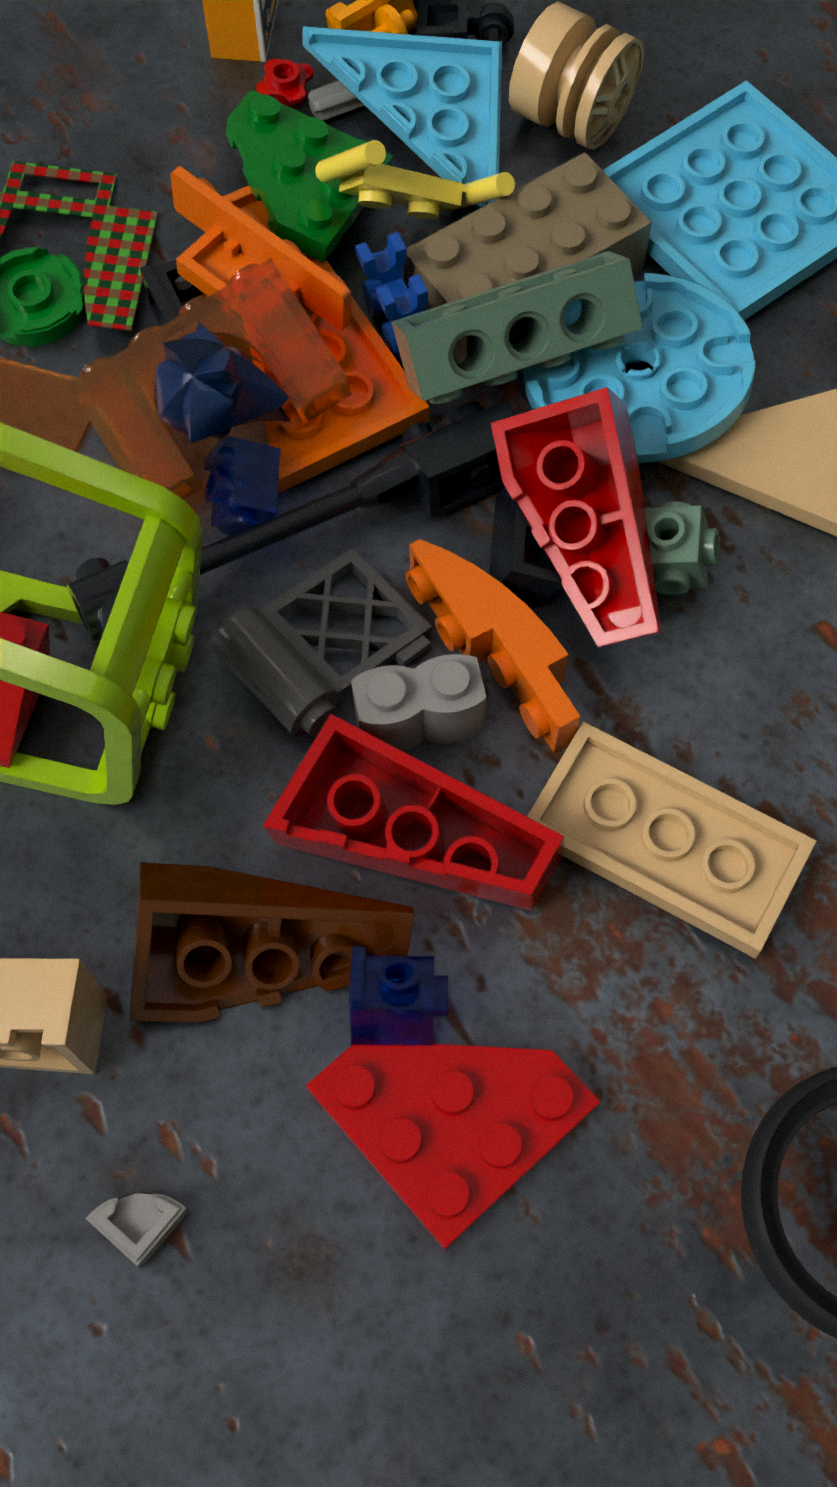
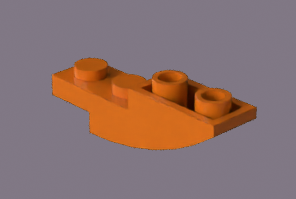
M421 539L409 544L410 570L405 572L407 584L419 604L428 602L438 617L435 619V625L445 646L451 652L458 649L461 654L477 657L478 663L487 659L490 670L498 684L503 689L511 687L521 702L519 706L520 714L529 732L535 738L543 736L553 753L569 746L578 730L581 716L560 686V684L564 683L569 654L551 630L527 604L478 566L444 548Z

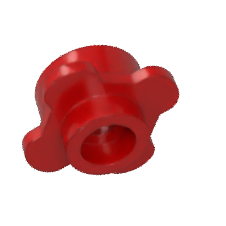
M271 59L264 64V79L256 85L257 92L269 95L290 108L296 109L300 107L307 98L306 83L312 80L314 76L312 67L306 63L297 65L290 60Z

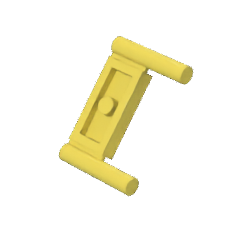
M377 140L366 142L321 160L317 163L315 169L317 178L323 183H330L340 179L339 192L359 196L358 204L361 206L388 209L391 208V204L407 207V215L419 219H438L441 211H454L508 196L515 189V180L508 172H502L463 184L381 164L385 160L386 150L384 145Z

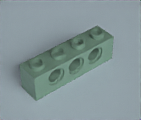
M610 251L392 321L409 389L422 401L429 400L432 404L455 400L463 395L462 388L480 382L487 386L509 382L518 376L517 370L535 364L541 368L561 365L571 359V352L589 346L593 350H603L618 346L625 341V334L643 329L630 259ZM580 299L582 305L580 317L574 324L566 327L564 323L566 308L573 301ZM526 317L528 320V331L525 337L516 344H510L509 331L516 320ZM473 335L474 349L472 354L464 361L454 362L453 350L456 343L464 336Z

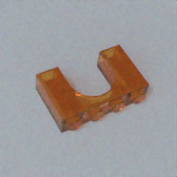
M272 258L260 265L254 263L241 268L230 278L227 286L211 296L201 295L193 298L181 308L179 316L160 328L152 326L140 331L131 339L128 348L110 359L100 358L89 363L81 370L79 378L68 385L121 470L164 486L183 500L204 487L173 438L168 424L158 416L154 375L156 367L166 357L162 343L179 340L189 333H194L198 321L223 343L243 351L246 356L259 362L270 373L276 384L290 397L287 401L302 425L352 395L346 374Z

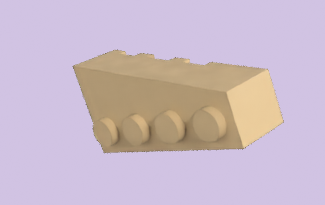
M0 958V1067L95 1074L108 994L80 959Z

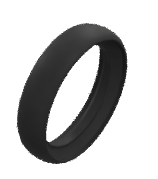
M837 1066L816 1073L799 1082L774 1103L761 1120L747 1150L741 1181V1209L749 1245L763 1274L777 1294L792 1310L808 1323L834 1338H837V1296L821 1286L806 1271L790 1247L780 1219L777 1190L781 1164L794 1136L817 1113L837 1104Z

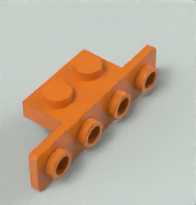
M178 166L170 173L175 210L205 232L176 258L177 272L181 277L261 336L266 334L299 302L339 331H343L350 324L351 291L337 274L320 268L305 257L293 242L287 239H280L261 225L250 211L244 208L239 209L218 194L213 185L206 179L196 178L181 166Z

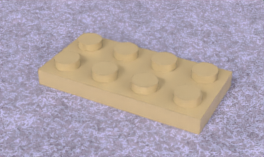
M584 721L527 815L530 819L564 836V857L755 959L761 952L817 841Z

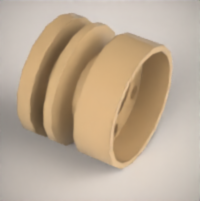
M555 2L548 6L536 19L524 39L515 61L509 85V104L512 111L541 126L549 127L556 123L560 135L569 139L575 138L578 144L588 149L596 150L615 131L635 93L643 66L645 53L643 41L627 33L620 35V30L608 24L596 29L594 18L561 2Z

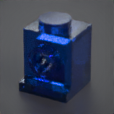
M225 434L222 436L204 461V470L211 471L205 490L206 502L212 503L211 526L217 527L221 533L231 536L269 520L276 515L280 448Z
M352 946L349 989L351 1045H434V1017H448V975H434V956H366V947Z

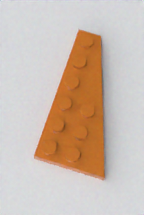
M249 185L223 196L239 209L244 208L250 211L260 224L270 231L267 224L268 212L262 201H256ZM303 253L305 257L323 270L335 273L327 260L323 263ZM352 296L350 324L343 331L336 329L301 302L293 307L263 336L245 324L252 363L267 374L290 397L282 405V408L291 422L264 421L278 494L405 433L414 424L430 421L429 405L409 389L405 371Z

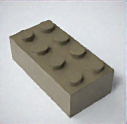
M584 152L515 189L512 194L489 203L408 247L406 263L403 266L404 283L408 289L409 277L420 274L428 290V303L423 310L425 311L607 251L629 258L632 274H635L644 269L652 222ZM526 317L516 320L509 331L510 344L526 335L528 331V320ZM473 335L464 336L454 347L453 354L460 362L466 360L473 352Z

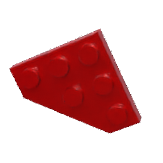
M358 1039L305 1085L312 1097L445 1251L600 1104L598 1098L553 1050Z

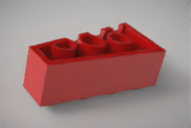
M332 714L329 715L263 824L269 836L279 846L533 911L564 855L563 835Z

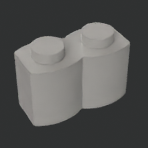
M464 654L442 655L421 663L415 669L399 665L380 666L364 671L351 680L357 727L403 752L417 746L423 740L436 744H451L468 740L484 730L487 697L477 657Z

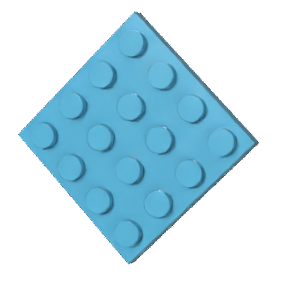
M747 80L602 170L652 222L646 253L671 276L699 284L722 297L740 314L743 320H746L837 258V157Z

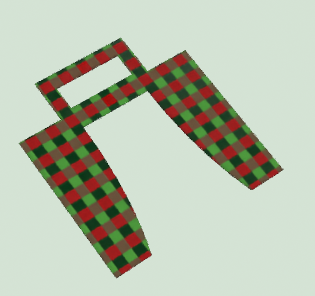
M12 161L4 190L0 192V240L5 231L12 208L92 218L84 270L85 308L88 326L131 331L143 282L140 268L147 264L158 212L110 206L117 178L116 173ZM25 174L99 184L95 200L20 191Z

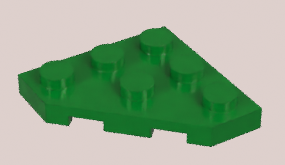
M251 89L228 116L226 137L232 149H238L244 161L243 173L256 201H262L268 212L267 224L270 231L282 240L287 239L293 242L302 253L324 263L361 213L364 206L358 204L359 196L339 192L340 179L330 183L321 182L316 176V165L321 160L364 144L367 141L356 139L327 125L318 118L307 116L278 102L269 95H264ZM386 153L385 160L381 164L391 166L393 155Z

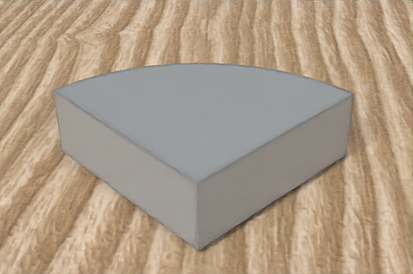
M135 1193L107 1200L94 1209L85 1219L136 1266L142 1268L190 1211L178 1201L163 1194Z

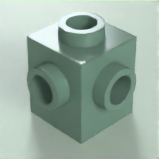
M675 501L664 503L660 507L645 508L656 591L667 595H679L688 592L692 588H707L709 565H718L720 540L718 529L709 528L702 505L692 506L688 503Z

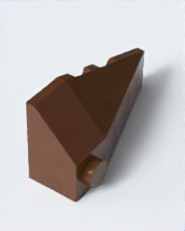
M140 862L134 929L130 1021L200 1023L220 1018V1010L256 1001H259L260 1007L282 1003L281 995L317 986L326 991H331L404 973L406 971L415 914L413 907L210 866Z

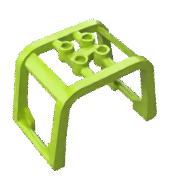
M0 422V467L144 519L90 670L0 638V680L77 706L101 722L104 728L105 748L97 770H90L16 752L10 768L0 766V782L96 804L117 805L129 802L134 794L141 773V753L149 730L152 727L161 730L166 729L176 693L172 692L176 671L185 672L192 652L195 636L191 635L197 611L203 538L200 518L185 500L164 486ZM0 570V612L8 614L15 609L83 624L67 587Z

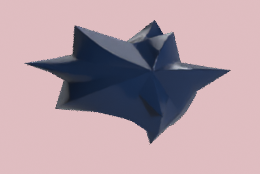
M199 321L194 333H189L179 340L162 343L166 357L156 367L154 373L158 416L172 428L187 435L190 444L210 436L216 439H224L230 433L232 427L258 421L291 422L282 408V405L290 397L267 374L248 361L243 351L223 343Z

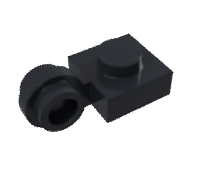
M418 0L416 35L469 39V35H475L477 40L502 42V47L513 36V15L500 3H489L481 10L470 11L469 0Z

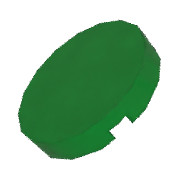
M39 247L14 250L0 257L1 340L11 345L28 347L49 344L71 333L80 323L86 312L84 277L82 271L70 257L60 253L61 257L48 254L47 248Z

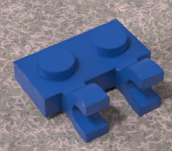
M399 232L387 235L388 245L383 251L372 254L366 242L355 245V250L359 263L368 277L367 281L362 282V292L367 308L372 315L379 313L383 321L382 333L385 344L393 356H400L392 321L422 312L428 303V290L420 274L409 277V288L407 289L402 279V267L406 263L407 248Z

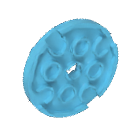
M644 273V281L634 282L643 329L625 334V341L612 348L593 350L589 346L571 352V359L558 366L541 368L535 364L524 368L525 392L532 410L605 387L613 391L626 403L638 463L664 461L696 452L725 433L739 418L750 398L756 363L750 344L751 333L740 314L727 301L713 291L694 282L674 276ZM580 299L573 301L566 308L564 314L566 327L574 324L580 317L582 310ZM645 361L653 366V370L650 368L644 370L631 369L628 371V374L625 372V364L627 363L636 364Z

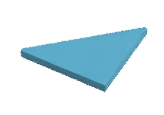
M303 26V47L441 178L466 184L499 174L502 42ZM497 199L472 205L471 207L476 211Z

